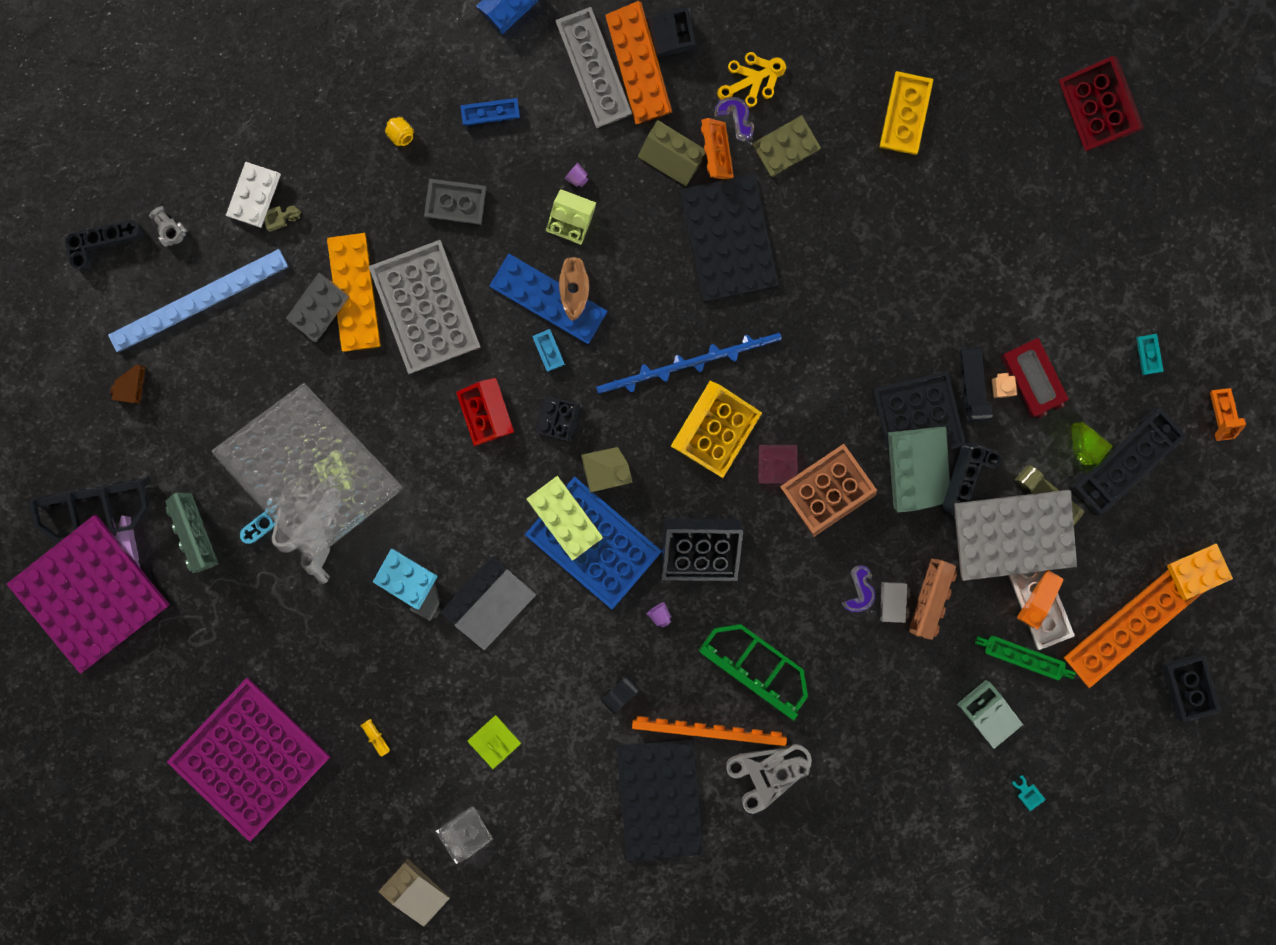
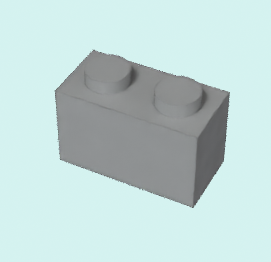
M882 582L880 621L906 623V618H909V607H906L907 599H910V588H907L906 583Z

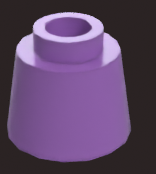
M577 163L564 179L576 187L578 185L583 187L589 178L586 177L588 175L587 172Z
M664 602L658 604L647 613L650 619L657 626L660 625L661 628L671 622V615Z

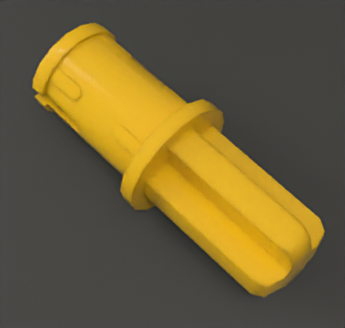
M371 719L360 725L369 738L368 742L373 744L380 756H384L390 751L381 737L382 733L378 732Z

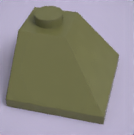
M618 447L581 455L589 492L632 483L628 463Z

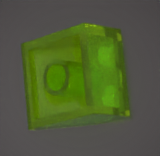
M1084 422L1072 424L1073 451L1078 456L1076 459L1085 466L1087 464H1099L1113 446Z

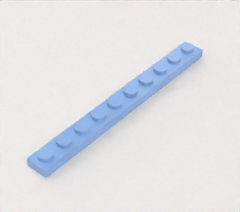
M278 249L108 336L116 352H121L289 266L281 250Z

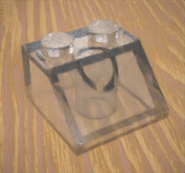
M474 806L435 831L455 864L468 859L493 840Z

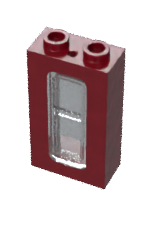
M1039 338L1000 356L1009 375L1015 376L1016 389L1030 417L1036 416L1038 419L1047 415V410L1051 408L1057 410L1065 406L1064 402L1069 400Z

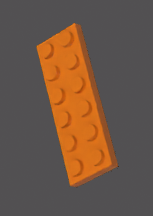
M637 1L606 14V20L635 124L640 125L671 113L672 109L642 2Z

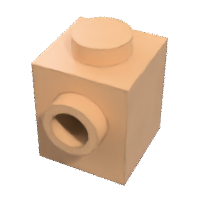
M1009 373L997 374V378L991 379L993 398L1017 395L1015 376H1009Z

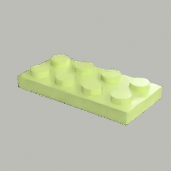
M558 476L527 498L528 502L572 561L603 538Z

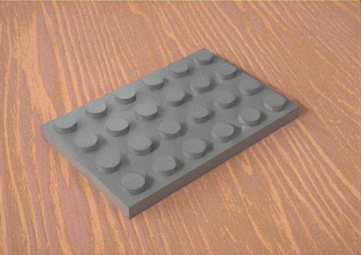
M441 240L368 266L408 374L481 348Z
M1070 490L954 504L961 580L1077 567Z

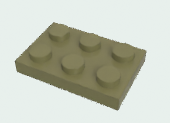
M802 115L752 143L770 178L821 149Z

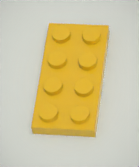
M898 71L895 72L879 147L913 155L918 154L933 79Z

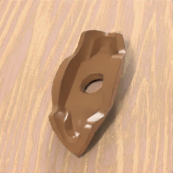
M576 257L565 259L559 279L561 302L566 315L571 321L576 320L581 315L589 294V280L584 263L580 258ZM569 284H576L578 291L571 293L568 290Z

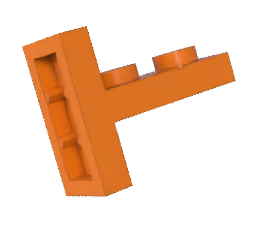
M1231 388L1212 390L1210 395L1219 428L1215 433L1216 441L1236 439L1246 424L1244 418H1238Z

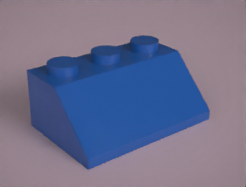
M482 0L476 5V8L503 34L539 0Z

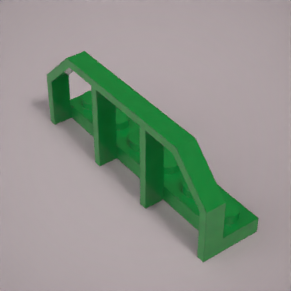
M742 624L714 628L699 648V652L789 718L792 720L796 719L798 716L797 711L808 697L804 670ZM742 629L754 639L737 663L732 666L734 662L726 656L721 658L717 655L718 650L712 647L709 642L717 632ZM757 642H760L782 658L764 684L758 679L754 681L748 677L749 673L740 667ZM785 662L797 669L800 674L803 696L795 706L788 701L786 704L779 700L781 696L773 690L770 692L766 690Z

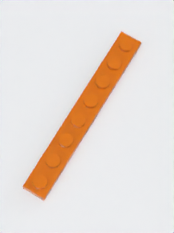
M637 716V719H633L632 729L786 746L787 741L786 736H782V732L771 731V734H764L763 730L752 729V732H746L744 728L733 727V730H728L722 725H714L713 728L706 727L704 723H695L693 726L687 725L685 721L668 723L667 719L657 718L656 721H648L649 718Z

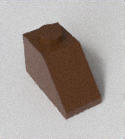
M136 364L116 379L110 390L112 400L140 404L146 366Z

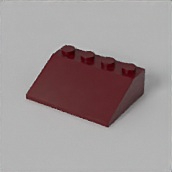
M1111 56L1059 79L1085 151L1145 129L1118 57Z

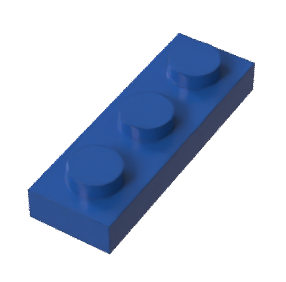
M517 98L460 105L463 126L520 119Z

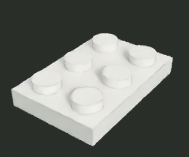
M245 162L226 216L261 228L281 174Z

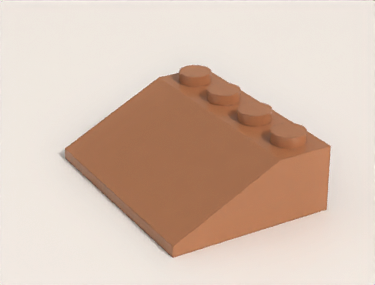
M845 444L780 486L813 537L877 495V489Z
M931 559L908 632L933 640L934 636L938 635L940 628L938 622L940 618H943L946 610L943 606L945 600L950 598L952 589L949 588L951 582H954L957 577L958 571L955 570L956 566L942 560Z

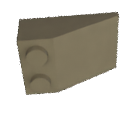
M409 859L402 864L379 890V893L392 905L423 927L450 899L443 890Z

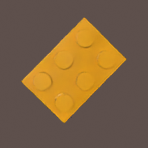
M1217 543L1167 565L1183 601L1233 579Z

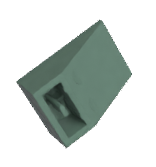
M987 680L956 704L993 749L1023 725L1004 698Z

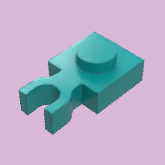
M1021 775L1019 778L1022 780V785L1018 786L1015 781L1012 782V785L1022 792L1018 795V798L1030 812L1046 799L1034 784L1028 787L1026 779Z

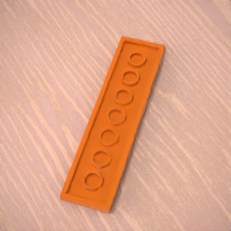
M1168 569L1064 656L1063 659L1076 672L1083 683L1090 688L1202 593L1183 601Z

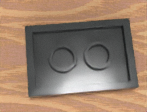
M429 179L424 217L482 225L487 187Z
M318 273L286 319L312 341L317 342L350 296L322 273Z

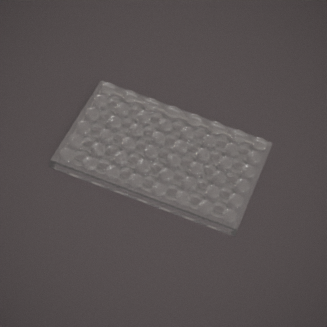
M305 383L294 389L211 451L214 457L309 561L313 560L403 490L402 485Z

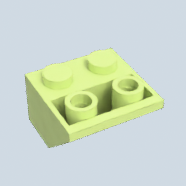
M560 189L553 203L546 232L582 245L596 202Z

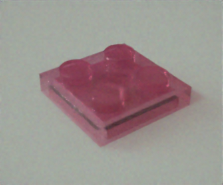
M758 445V483L784 484L797 475V445Z

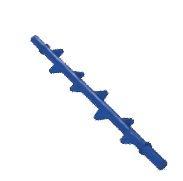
M777 333L763 338L759 337L756 340L745 335L742 344L719 350L712 344L708 354L684 360L677 355L675 356L674 364L650 370L644 364L641 366L640 374L597 386L598 394L614 389L618 390L624 386L630 392H634L637 382L658 376L666 382L671 372L692 366L699 372H702L705 362L726 356L734 362L737 361L739 352L759 346L764 347L766 344L782 340L781 334Z

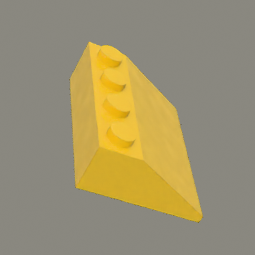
M710 381L671 447L723 478L762 412L723 386Z

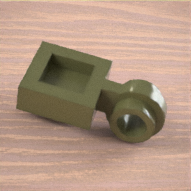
M278 206L268 210L264 219L267 230L271 232L287 226L286 218L289 221L298 220L301 214L300 209L297 206H289L286 208V212H283L282 208Z

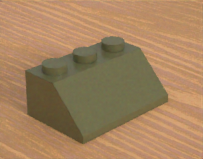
M657 120L637 157L686 187L706 154L704 148Z

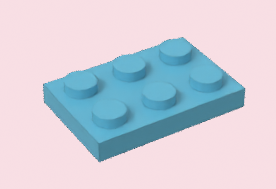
M391 549L373 583L419 610L438 576L398 551Z

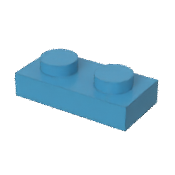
M550 329L532 336L547 372L565 365Z

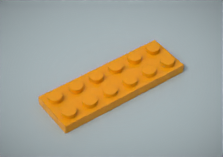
M359 233L327 238L333 283L350 296L337 314L342 352L381 347L372 276L368 267L370 266L366 234Z

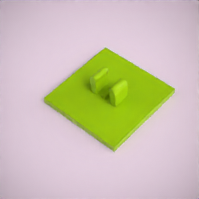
M496 715L468 740V743L492 769L521 744Z

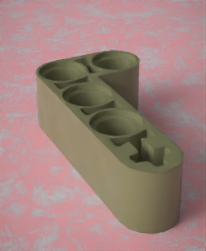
M1031 465L1025 466L1014 480L1028 494L1059 491L1043 478L1044 475L1038 469ZM1072 501L1073 524L1075 525L1085 512Z

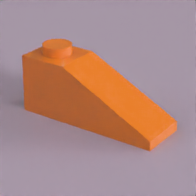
M1046 570L1017 616V619L1038 630L1049 613L1064 579Z

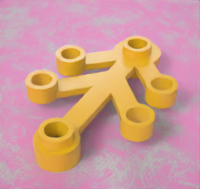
M749 52L745 56V62L748 65L756 64L765 68L761 71H756L739 65L737 61H731L728 65L730 73H739L748 77L731 86H721L717 94L719 100L722 102L729 101L733 93L753 84L750 94L746 97L745 104L748 107H754L757 103L756 97L762 79L769 76L768 84L764 87L762 95L766 99L772 98L777 77L785 73V62L780 58H772L768 61L757 57L753 52ZM753 56L754 61H748L747 57ZM732 64L737 65V69L732 70L730 66ZM778 64L780 66V69L775 70L773 68V65ZM767 89L770 90L772 93L769 96L765 94V90ZM728 90L729 94L725 96L722 94V91ZM753 98L755 102L749 104L747 100Z

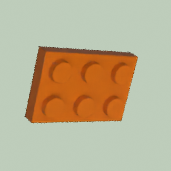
M711 118L702 119L701 132L705 139L704 151L708 158L707 170L710 177L723 180L734 178L726 123Z

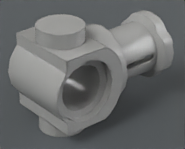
M160 206L149 214L150 219H154L159 226L157 230L159 231L160 237L158 238L165 247L180 243L186 235L187 229L181 222L176 223L174 219H169L164 212V207ZM172 230H176V236L170 239L169 233Z

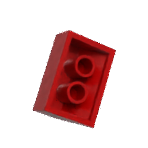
M496 378L477 382L456 392L474 446L514 432Z

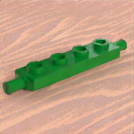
M991 635L986 640L977 636L976 639L983 641V643L975 640V644L985 647L986 654L1053 679L1060 680L1062 676L1073 680L1074 676L1069 674L1076 675V672L1065 669V662L998 637Z

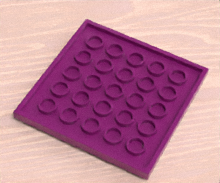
M97 514L88 519L7 583V586L80 674L170 605Z
M246 678L176 751L167 763L250 842L331 756L249 678Z

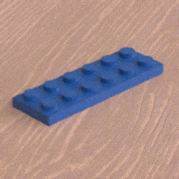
M509 253L489 286L586 344L590 343L607 314V310L587 299L581 315L576 320L571 321L566 315L561 302L559 282Z

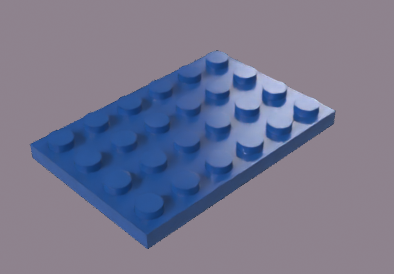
M574 476L566 488L603 538L572 561L540 517L526 532L525 536L610 609H613L662 551L595 493L589 492V488Z

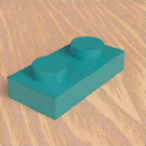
M1157 334L1136 337L1142 375L1164 372Z

